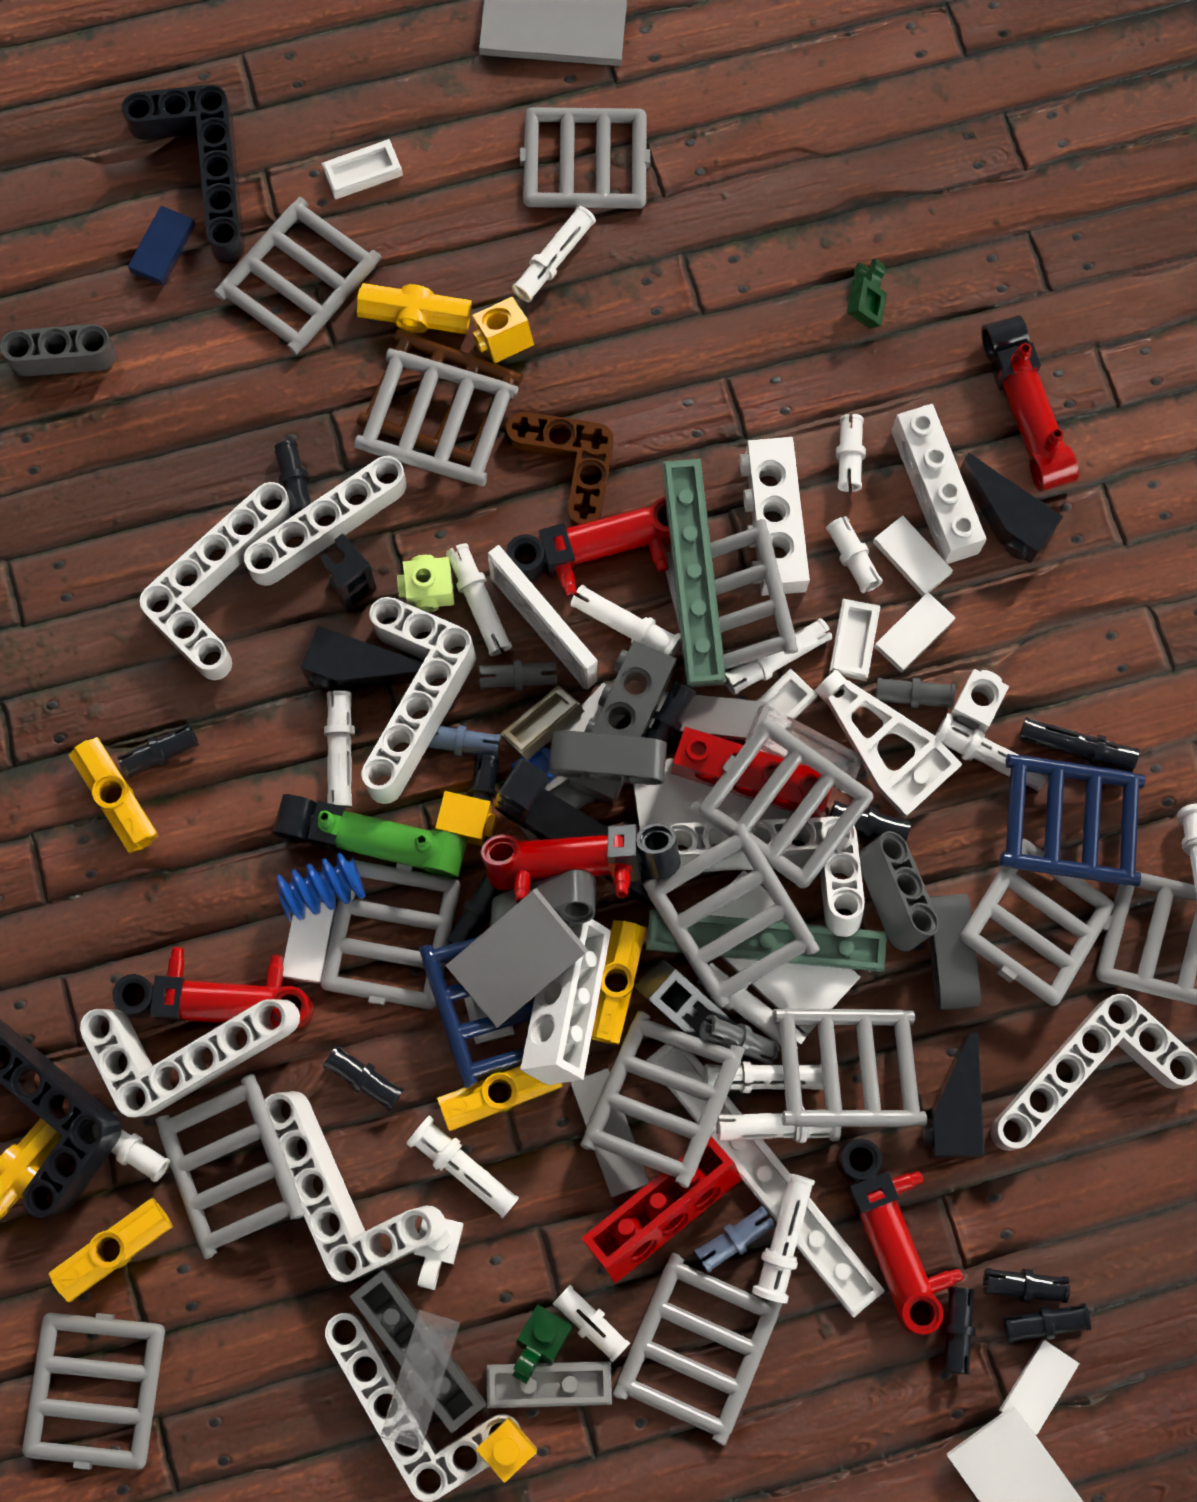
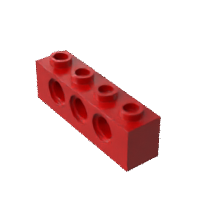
M685 726L672 764L671 774L714 787L725 772L722 769L731 755L736 757L744 745ZM759 751L729 793L754 800L784 758ZM799 764L769 806L794 813L821 774L807 765ZM831 790L810 818L823 816Z
M710 1136L699 1166L688 1188L681 1187L675 1182V1177L662 1172L581 1238L591 1255L615 1284L741 1181L735 1163L712 1136ZM685 1154L678 1161L682 1162Z

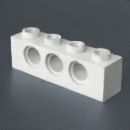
M933 403L897 414L891 433L939 555L947 564L979 554L987 538Z
M793 437L748 440L745 454H740L741 477L748 476L749 489L743 492L745 512H752L753 522L765 519L773 547H780L787 554L783 558H776L785 594L806 592L810 578ZM771 476L778 481V484L766 486L760 481V478ZM769 511H775L783 519L779 522H770L764 517V514ZM748 525L747 530L753 528V525ZM757 544L749 545V548H756L757 561H752L751 567L761 564ZM765 579L753 583L760 584L761 596L769 595Z
M593 919L570 928L589 951L540 991L534 999L520 1070L547 1085L584 1079L611 930Z

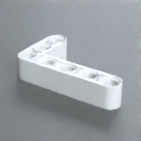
M267 482L254 490L141 593L140 606L150 622L207 679L219 680L227 676L232 668V658L223 642L191 609L244 562L245 551L252 543L291 518L288 494L284 487L278 483ZM278 499L282 501V504L274 510L265 509V505L270 500ZM245 524L254 526L253 530L247 535L237 534V530ZM218 549L226 551L220 560H209V555L213 551ZM191 574L198 576L196 582L191 586L185 587L180 585L185 576ZM160 600L169 601L167 608L162 612L152 611L156 602ZM183 627H195L194 633L190 637L185 639L177 637ZM211 652L221 653L219 661L214 665L203 664L207 654Z
M391 597L378 599L370 608V620L377 637L383 643L424 660L362 769V780L368 793L374 801L382 804L397 800L403 792L476 661L475 649L467 630ZM387 618H397L391 624H382ZM421 632L431 633L424 639L415 638ZM454 647H465L458 654L448 653ZM437 678L447 679L440 686L430 685ZM417 711H428L427 715L421 719L412 718L413 714ZM400 743L410 744L402 752L393 751L394 747ZM380 776H391L386 784L374 785V782Z
M840 817L809 818L794 839L802 841L805 845L795 846L790 844L783 856L799 868H803ZM789 819L758 820L750 832L770 846ZM710 822L677 823L671 825L676 834L677 844L688 848L687 850L679 851L680 867L711 849L713 844L721 843L729 838L728 835ZM855 826L846 835L849 841L840 853L835 850L820 871L825 923L831 933L841 937L851 936L858 931L865 904ZM742 849L704 872L754 869ZM841 873L846 875L848 879H837L833 874ZM842 908L848 909L853 914L845 916L841 915L836 910Z
M1125 994L1112 995L1093 1009L994 1120L990 1132L992 1141L997 1147L1007 1151L1016 1150L1028 1145L1116 1045L1123 1049L1161 1085L1170 1089L1181 1088L1197 1080V1056L1133 998ZM1111 1004L1117 1005L1123 1010L1124 1021L1122 1024L1113 1022L1109 1017L1108 1010ZM1142 1031L1149 1033L1154 1038L1155 1046L1152 1052L1146 1051L1140 1045L1139 1035ZM1085 1033H1090L1097 1038L1099 1048L1096 1053H1090L1084 1048L1082 1039ZM1173 1059L1179 1060L1185 1067V1076L1182 1080L1177 1079L1171 1073L1170 1063ZM1059 1062H1064L1072 1068L1073 1078L1070 1083L1061 1081L1057 1076L1056 1067ZM1033 1091L1042 1093L1047 1100V1108L1043 1113L1034 1110L1030 1104V1095ZM1008 1120L1017 1123L1020 1127L1021 1136L1016 1143L1009 1141L1004 1136L1003 1127Z
M263 1000L153 1066L129 1018L118 1009H94L87 1012L81 1020L80 1031L119 1111L127 1117L150 1116L162 1111L290 1035L299 1024L300 1014L295 1004L288 1000ZM275 1007L279 1009L282 1016L281 1023L277 1028H274L270 1021V1014ZM105 1018H107L110 1024V1029L106 1036H104L101 1030V1024ZM241 1028L247 1034V1042L243 1048H240L236 1040L237 1033ZM207 1048L213 1054V1062L209 1068L203 1062V1054ZM122 1053L125 1054L128 1061L124 1072H122L118 1064ZM172 1069H176L179 1074V1083L175 1088L169 1080ZM140 1088L145 1094V1103L142 1108L136 1101V1094Z
M289 1091L271 1094L265 1099L301 1199L305 1220L326 1269L332 1278L340 1282H348L366 1276L435 1242L442 1236L446 1224L444 1216L439 1209L428 1205L405 1211L365 1231L306 1096L300 1092ZM284 1101H287L291 1108L288 1120L281 1113V1106ZM300 1138L304 1139L307 1145V1153L304 1158L300 1156L297 1150V1142ZM316 1175L323 1181L321 1195L316 1193L313 1187V1179ZM332 1213L338 1217L340 1222L337 1233L331 1229L329 1224V1218ZM418 1216H421L427 1222L428 1228L425 1237L416 1230L415 1221ZM383 1233L390 1238L392 1243L389 1254L383 1251L380 1245V1238ZM348 1251L353 1253L357 1263L354 1271L346 1265L345 1257Z
M341 1313L328 1321L325 1328L327 1343L410 1491L417 1499L423 1502L437 1500L489 1467L487 1462L476 1451V1448L490 1435V1429L494 1424L503 1423L510 1415H495L437 1451L364 1321L353 1313ZM342 1320H349L355 1325L356 1337L350 1344H343L336 1338L335 1329ZM363 1356L372 1358L377 1365V1373L370 1381L361 1379L356 1372V1364ZM391 1394L397 1399L398 1411L395 1416L384 1417L378 1412L376 1405L379 1396ZM510 1416L511 1419L520 1428L519 1423L514 1419V1417ZM411 1431L417 1435L420 1443L416 1453L405 1454L401 1452L397 1444V1439L401 1432ZM470 1446L476 1451L477 1463L474 1467L463 1469L456 1464L454 1453L458 1447ZM433 1469L440 1475L441 1485L439 1489L427 1492L421 1488L418 1476L422 1470Z

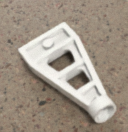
M837 670L831 673L815 689V692L830 707L876 789L904 819L961 767L962 763L943 743L935 741L936 736L846 680ZM842 689L844 691L843 696L836 698L834 695ZM859 707L868 708L883 721V727L870 738L864 737L852 722L851 716ZM888 734L900 736L911 743L915 749L914 756L896 771L890 770L885 766L877 750L879 741Z

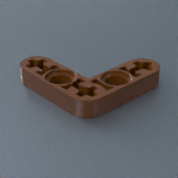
M531 412L513 414L508 419L506 431L507 439L514 448L576 458L568 503V519L571 525L575 526L601 519L613 452V434L606 425L596 422ZM521 424H527L530 431L525 434V438L518 437L517 430L521 428ZM539 426H545L543 430V442L538 441V433H540ZM557 428L567 430L571 437L567 443L557 445L550 440V433ZM577 431L582 432L580 447H575ZM595 435L602 436L603 443L600 444L599 449H593L590 442L593 441ZM593 468L600 472L602 478L595 485L584 484L580 479L581 473L586 469ZM584 495L591 496L590 512L592 513L588 514L587 519H581L579 512L575 511L582 509Z

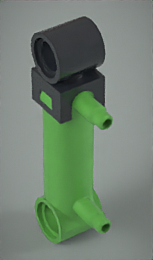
M291 794L282 795L272 831L274 835L294 842L311 843L312 846L339 852V849L417 867L434 875L458 878L468 842L467 838L452 832L420 829L349 812L343 806L322 801L315 802L308 798Z

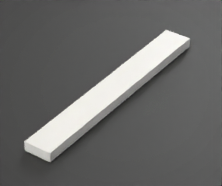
M666 1043L646 1060L649 1063L704 1082V1066L689 1051ZM668 1087L692 1119L698 1124L707 1101ZM727 1096L719 1115H742V1113ZM714 1127L711 1134L712 1138L733 1160L741 1180L777 1223L789 1180L788 1170L763 1139L718 1141ZM809 1198L796 1248L848 1313L855 1317L885 1290Z

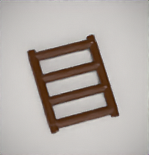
M398 329L395 333L394 341L397 344L394 350L409 353L412 348L431 355L430 360L440 363L447 361L461 366L467 371L498 379L518 387L523 380V374L512 369L494 364L488 360L402 329ZM387 367L366 413L361 412L358 416L357 425L366 427ZM422 378L401 425L384 420L379 434L398 441L401 440ZM458 387L436 437L432 438L419 433L414 447L435 454ZM495 394L470 451L454 446L449 460L470 467Z

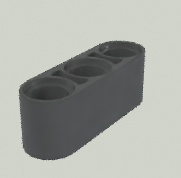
M95 324L14 330L7 333L0 343L2 355L14 373L20 376L101 371L112 366L117 355L107 331ZM103 344L98 351H89L93 345ZM57 347H66L60 354H52ZM28 349L24 356L15 357L20 350Z
M567 730L555 731L552 733L548 772L552 775L566 778L660 785L664 783L667 743L662 740L644 737Z
M887 831L859 852L861 873L891 944L901 951H910L936 934L939 929V921L907 843L899 834Z
M575 869L530 884V892L537 888L569 928L586 923L595 915L596 879L590 872ZM514 890L500 894L492 900L490 927L518 904L515 902Z
M967 894L929 896L939 921L938 931L928 938L938 1010L979 1007L981 993L976 952L964 944L960 938L961 932L972 916L969 897Z

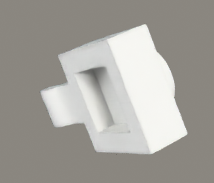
M423 1218L419 1234L425 1237L428 1227L427 1222ZM445 1219V1231L442 1236L435 1242L414 1252V1255L425 1258L417 1284L419 1287L435 1290L442 1262L454 1265L464 1223Z

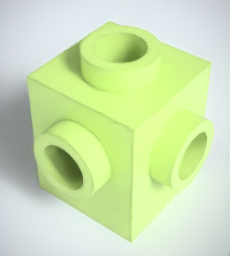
M418 555L413 557L411 561H403L404 574L397 575L399 598L406 597L409 605L428 613L437 611L441 606L455 605L449 557L434 558L432 555Z

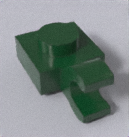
M876 258L872 259L870 269L861 262L857 263L854 271L856 279L852 280L847 314L869 329L882 325L887 293L880 288L885 274V265Z
M537 1305L517 1338L516 1345L523 1348L524 1351L513 1368L515 1371L512 1376L527 1384L541 1359L552 1365L570 1335L573 1325Z

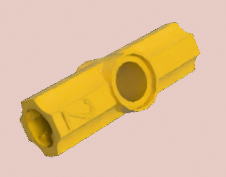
M362 283L358 293L356 312L357 317L392 322L400 329L412 333H423L429 328L467 334L471 320L472 300L435 295L430 289L415 284L404 285L402 289Z
M96 737L91 740H85L74 747V750L68 754L91 791L94 801L101 807L128 853L131 854L142 850L152 844L159 835L100 739ZM115 787L122 788L120 799L114 803H106L105 796L110 789Z
M613 920L591 1039L595 1041L620 1045L647 930L646 927L636 923ZM612 973H620L627 979L628 985L623 991L613 992L606 987V977Z
M518 1066L503 1073H494L472 1087L461 1088L438 1097L437 1100L450 1132L493 1114L506 1112L516 1105L563 1087L562 1083L547 1085L521 1071V1066ZM501 1082L509 1086L512 1094L508 1101L495 1103L490 1099L488 1091L493 1084Z
M42 1118L29 1130L19 1144L12 1145L0 1156V1220L20 1198H23L26 1187L62 1137L60 1133Z
M154 1198L149 1199L107 1231L96 1234L89 1244L50 1271L48 1274L51 1282L59 1294L70 1303L112 1271L125 1266L134 1255L173 1228L169 1217ZM114 1238L120 1245V1253L115 1260L109 1262L103 1256V1246L107 1240Z

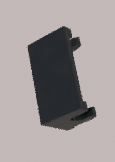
M342 533L334 541L339 551L344 554V561L335 564L331 562L329 556L322 554V562L332 575L329 578L332 589L338 594L343 607L348 612L377 587L369 562Z

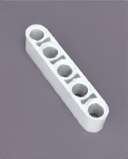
M382 456L374 460L252 543L244 554V562L252 579L257 584L263 586L278 582L335 543L334 539L342 533L344 535L348 534L398 500L406 490V478L401 462L391 456ZM385 474L397 476V479L390 484H384L379 481ZM361 494L366 496V500L359 505L348 503L349 499L354 495ZM328 515L335 517V521L329 526L317 524L321 517ZM293 537L304 538L303 543L296 548L286 546L287 542ZM262 558L273 560L272 564L266 569L259 570L255 568L256 563Z

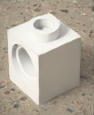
M974 669L950 713L953 715V720L972 730L979 728L985 733L1009 686L1002 683V679L993 672L981 670L980 672ZM971 693H983L988 698L989 705H977L972 700Z

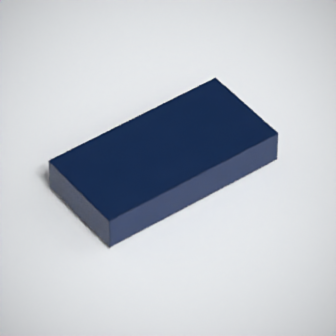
M160 206L128 265L130 272L163 286L196 225L194 219Z

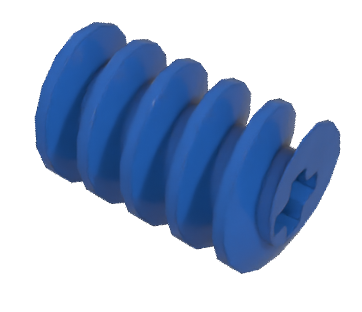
M341 853L337 854L336 867H332L326 858L322 859V872L319 873L311 864H307V876L305 878H302L296 869L291 870L290 883H287L280 874L276 875L278 895L289 922H291V912L298 920H304L306 917V906L314 915L320 914L321 901L328 909H335L336 896L344 904H349L351 901V890L360 899L366 896L353 857L352 861L348 862Z

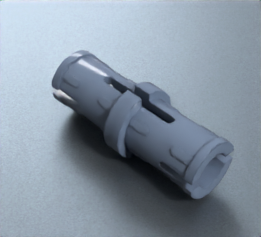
M459 725L458 729L439 726L428 748L454 751L455 756L461 757L463 753L479 754L481 756L482 754H488L498 757L501 734L495 735L469 731L467 726Z
M760 1206L758 1210L734 1226L729 1223L723 1227L725 1232L699 1249L694 1250L699 1261L713 1252L716 1253L702 1262L703 1267L708 1273L737 1252L742 1255L747 1251L746 1246L776 1228L771 1217L760 1225L755 1226V1224L768 1215L763 1206Z

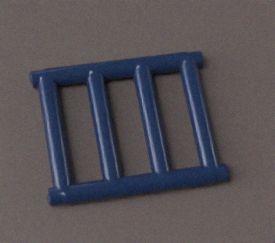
M1007 754L1005 759L1006 768H1011L1006 852H1002L1000 855V866L1119 885L1140 886L1141 873L1136 872L1139 788L1142 789L1145 785V775L1025 755ZM1026 772L1048 775L1044 857L1022 854ZM1064 777L1086 781L1082 863L1060 860ZM1102 783L1123 787L1120 868L1098 865Z
M478 937L436 949L433 948V945L419 948L422 964L465 1088L472 1087L478 1083V1078L521 1065L525 1047L472 1063L465 1040L529 1021L534 1004L533 1002L524 1005L498 1028L488 1016L459 1024L452 1002L471 996L460 983L447 987L440 964L454 959Z

